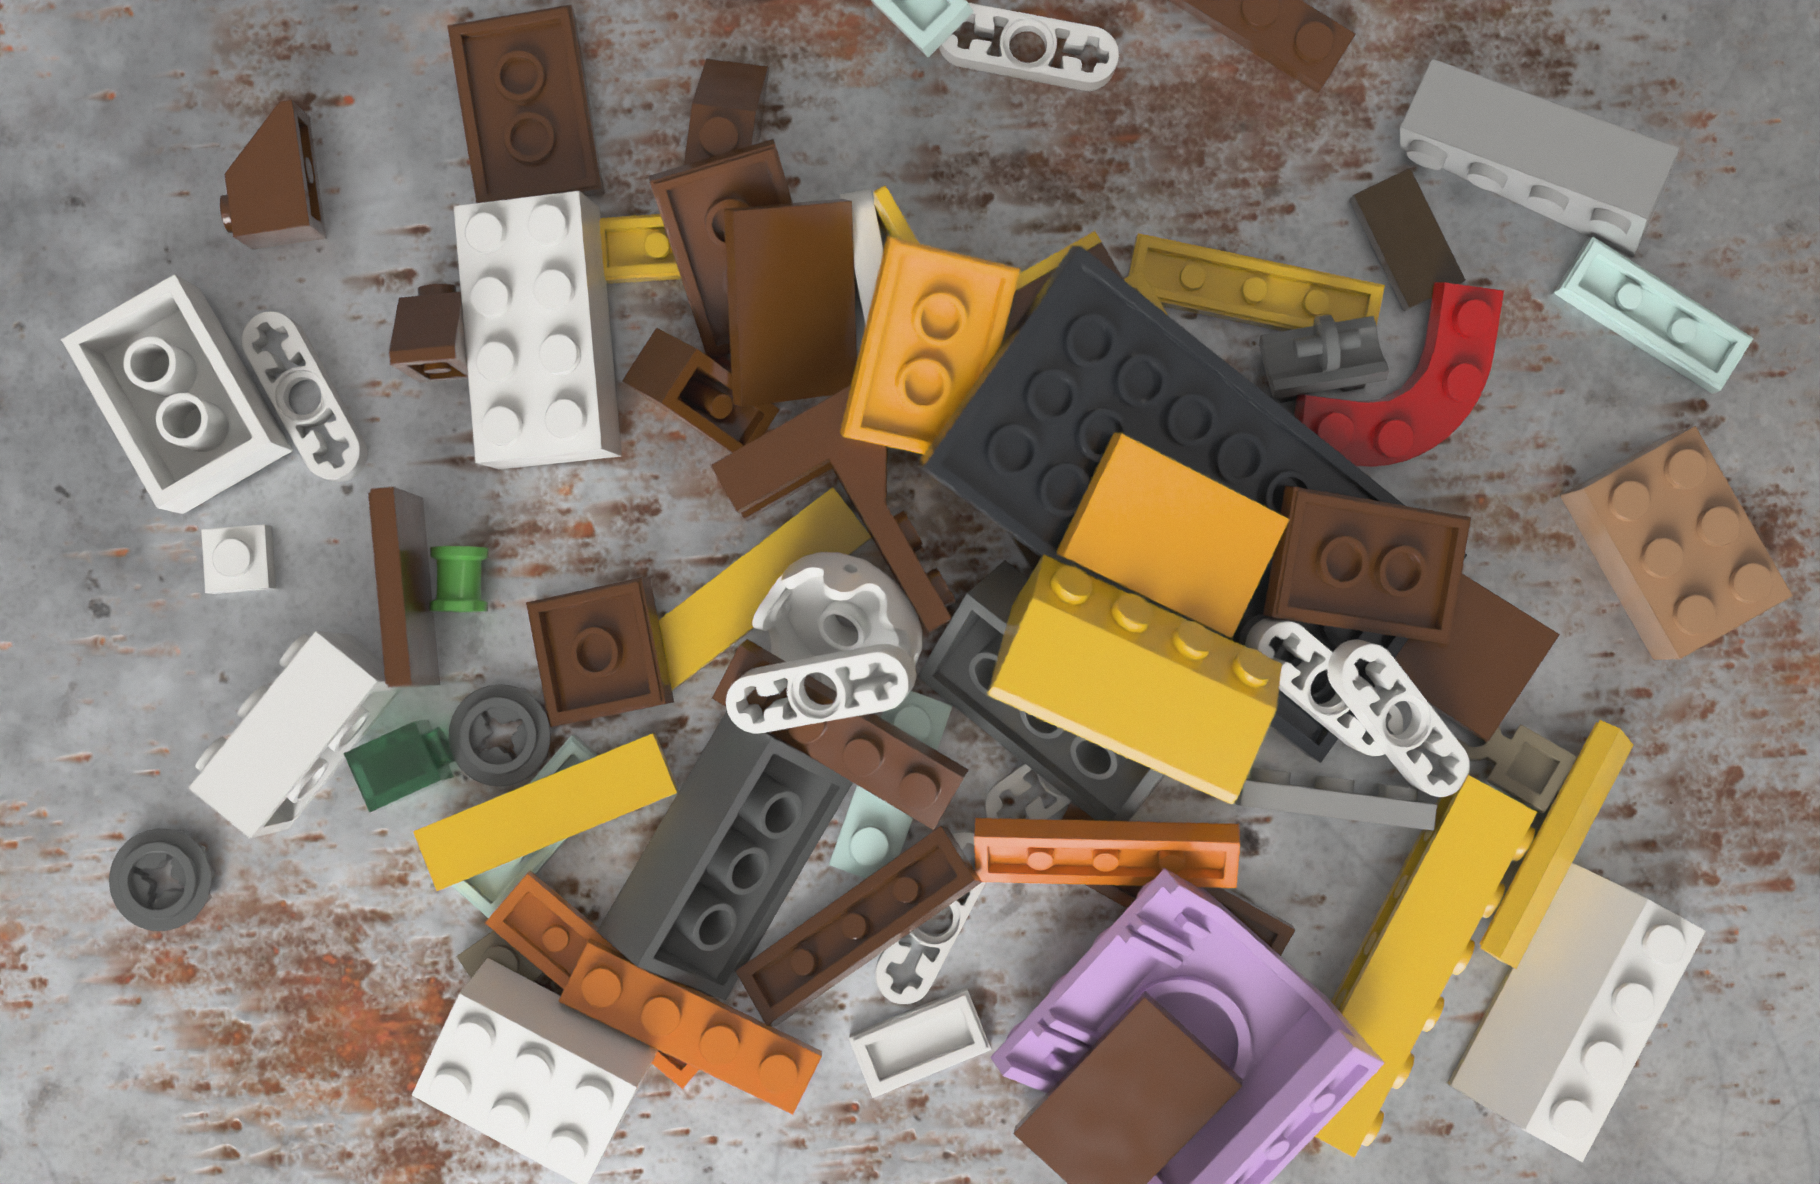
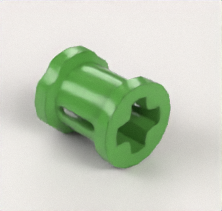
M471 546L430 547V557L437 560L436 599L429 601V611L488 612V602L482 600L481 565L483 560L489 558V548Z

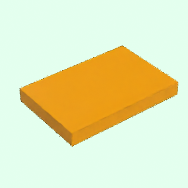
M887 236L840 433L844 437L924 454L1001 347L1020 268Z
M1114 432L1056 554L1224 636L1232 638L1289 519L1123 434Z

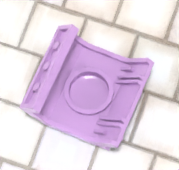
M1165 868L1154 880L1142 887L1136 900L1111 927L1105 929L1097 936L1092 948L1068 974L1063 975L1053 984L1050 993L1024 1021H1021L1012 1028L1007 1036V1040L990 1057L1003 1076L1047 1093L1144 991L1151 995L1242 1078V1087L1147 1184H1269L1385 1064L1319 989L1203 887H1196Z

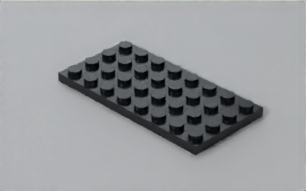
M1072 246L917 463L918 467L1041 558L1043 555H1046L1066 565L1077 567L1094 578L1127 593L1138 595L1147 602L1188 621L1193 620L1056 554L1114 432L1123 434L1278 514H1281L1285 486L1404 505L1082 246ZM1273 554L1233 637L1229 638L1204 626L1206 629L1245 646L1246 638L1251 628L1260 620L1270 617L1263 615ZM1288 620L1302 626L1332 652L1346 641L1363 640L1385 648L1395 659L1409 639ZM1274 636L1269 643V646L1275 652L1273 657L1290 663L1297 668L1304 660L1295 657L1284 647V639ZM1358 659L1354 665L1359 675L1375 687L1376 685L1365 671L1367 664L1370 662ZM1327 670L1318 673L1311 684L1313 700L1316 704H1323L1330 701L1336 694V691L1329 682ZM1279 690L1277 709L1269 728L1308 757L1321 763L1338 738ZM1350 709L1346 712L1353 717L1355 716Z

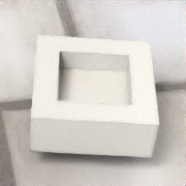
M263 524L201 529L205 593L217 594L276 589L272 526Z

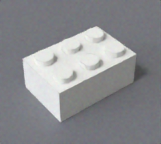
M175 274L61 339L154 504L159 509L184 514L293 451L201 289Z
M315 631L311 637L303 634L295 640L280 660V665L285 669L270 688L263 685L255 690L243 703L238 712V716L243 720L227 740L224 737H220L214 741L197 761L196 768L201 773L188 788L249 838L289 829L401 691L402 688H388V685H385L383 660L352 635Z
M487 958L459 993L412 1096L578 1184H588L616 1134L658 1049L559 1002L560 996Z

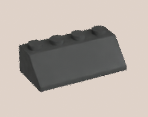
M1004 560L966 594L917 677L1094 820L1130 821L1166 776L1165 774L988 695L1011 607L1029 579Z
M726 711L597 932L637 967L726 1000L739 978L735 971L750 960L853 782L769 732L750 733L739 728L730 718L728 711Z

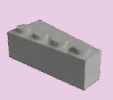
M1433 58L1400 126V149L1406 151L1407 156L1413 162L1429 169H1445L1482 189L1501 195L1584 235L1595 237L1602 243L1632 257L1635 256L1661 200L1680 150L1679 147Z

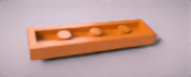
M975 818V871L982 882L1144 886L1154 880L1165 868L1196 887L1236 888L1240 851L1239 824Z
M531 870L485 922L487 926L562 989L565 988L590 938L621 953L597 932L598 927ZM658 1050L652 1061L656 1068L681 1089L686 1086L699 1070Z
M591 938L588 940L558 1000L587 1016L792 1115L822 1057L821 1050L772 1026H766L765 1023L687 985L637 967L625 955Z

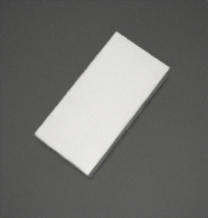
M967 987L849 1034L850 1043L872 1098L991 1050L990 1043Z

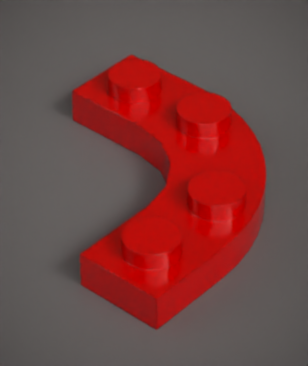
M1434 282L1425 346L1417 369L1401 388L1381 399L1363 401L1297 395L1294 417L1355 466L1376 467L1392 465L1410 460L1433 449L1448 438L1467 418L1478 402L1486 385L1495 352L1504 290Z

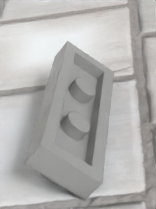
M1254 767L1252 768L1251 779L1245 780L1239 796L1233 802L1245 807L1433 831L1437 808L1436 804L1417 801L1418 789L1412 787L1379 784L1377 796L1354 793L1355 780L1316 775L1315 787L1291 785V772Z

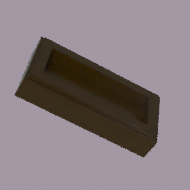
M1411 168L1366 188L1349 199L1404 311L1431 299L1434 282L1462 284L1466 281Z

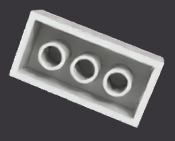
M580 191L454 206L475 462L496 469H509L622 456L607 284L603 270L599 224L601 218L600 207Z

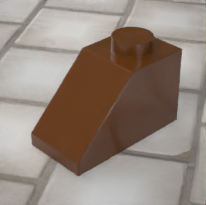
M706 59L692 102L684 165L760 143L769 74L768 66Z
M293 100L280 101L224 174L227 194L220 197V213L224 227L228 233H233L235 239L252 250L327 239L310 116Z
M429 284L417 288L418 296L399 297L389 348L390 365L419 383L467 379L468 369L461 292H457L456 286L452 284Z
M658 328L654 330L622 382L655 405L730 453L764 435L780 410L772 403L747 407L734 404L732 374L697 348Z

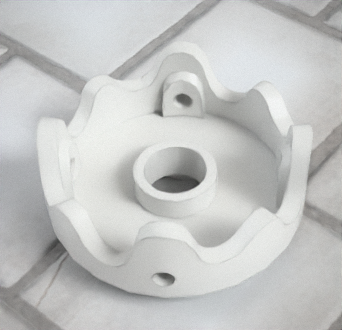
M819 552L806 555L792 563L761 602L752 621L754 629L769 631L771 653L786 662L878 644H891L903 649L911 657L915 666L922 650V628L918 613L905 592L892 578L870 562L843 553ZM835 615H841L849 619L856 628L841 625ZM877 663V667L867 677L853 680V693L861 684L875 681L881 682L885 691H889V687L898 679L895 672H884L881 663ZM819 672L808 674L837 691L834 681L826 674Z

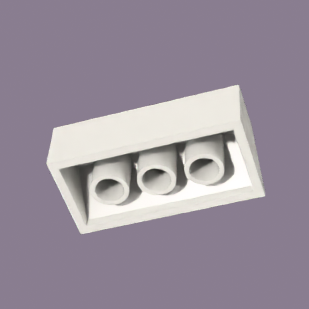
M1572 863L1517 969L1511 966L1508 969L1447 1084L1521 1129L1583 1162L1706 930L1657 903Z

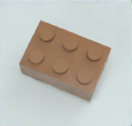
M1696 426L1665 436L1560 495L1653 660L1682 659L1793 596Z

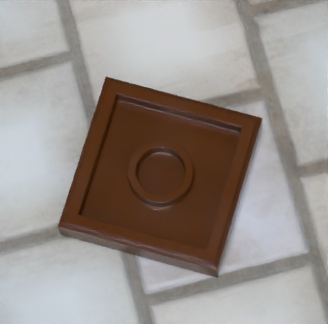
M1461 573L1449 644L1409 638L1395 657V660L1433 709L1487 743L1560 634Z
M650 577L635 578L526 602L550 727L674 703Z

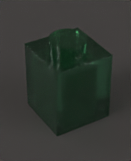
M429 720L413 721L343 753L369 813L386 809L454 778L449 767L450 763L455 762L450 750L449 740L440 727L433 729Z

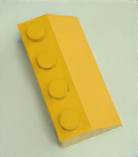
M1043 555L1011 607L988 695L1229 804H1233L1239 796L1277 709L1282 663L1265 656L1258 650L1247 648L1216 634L1199 623L1188 621L1155 606L1138 595L1127 593L1094 578L1077 567L1066 565Z

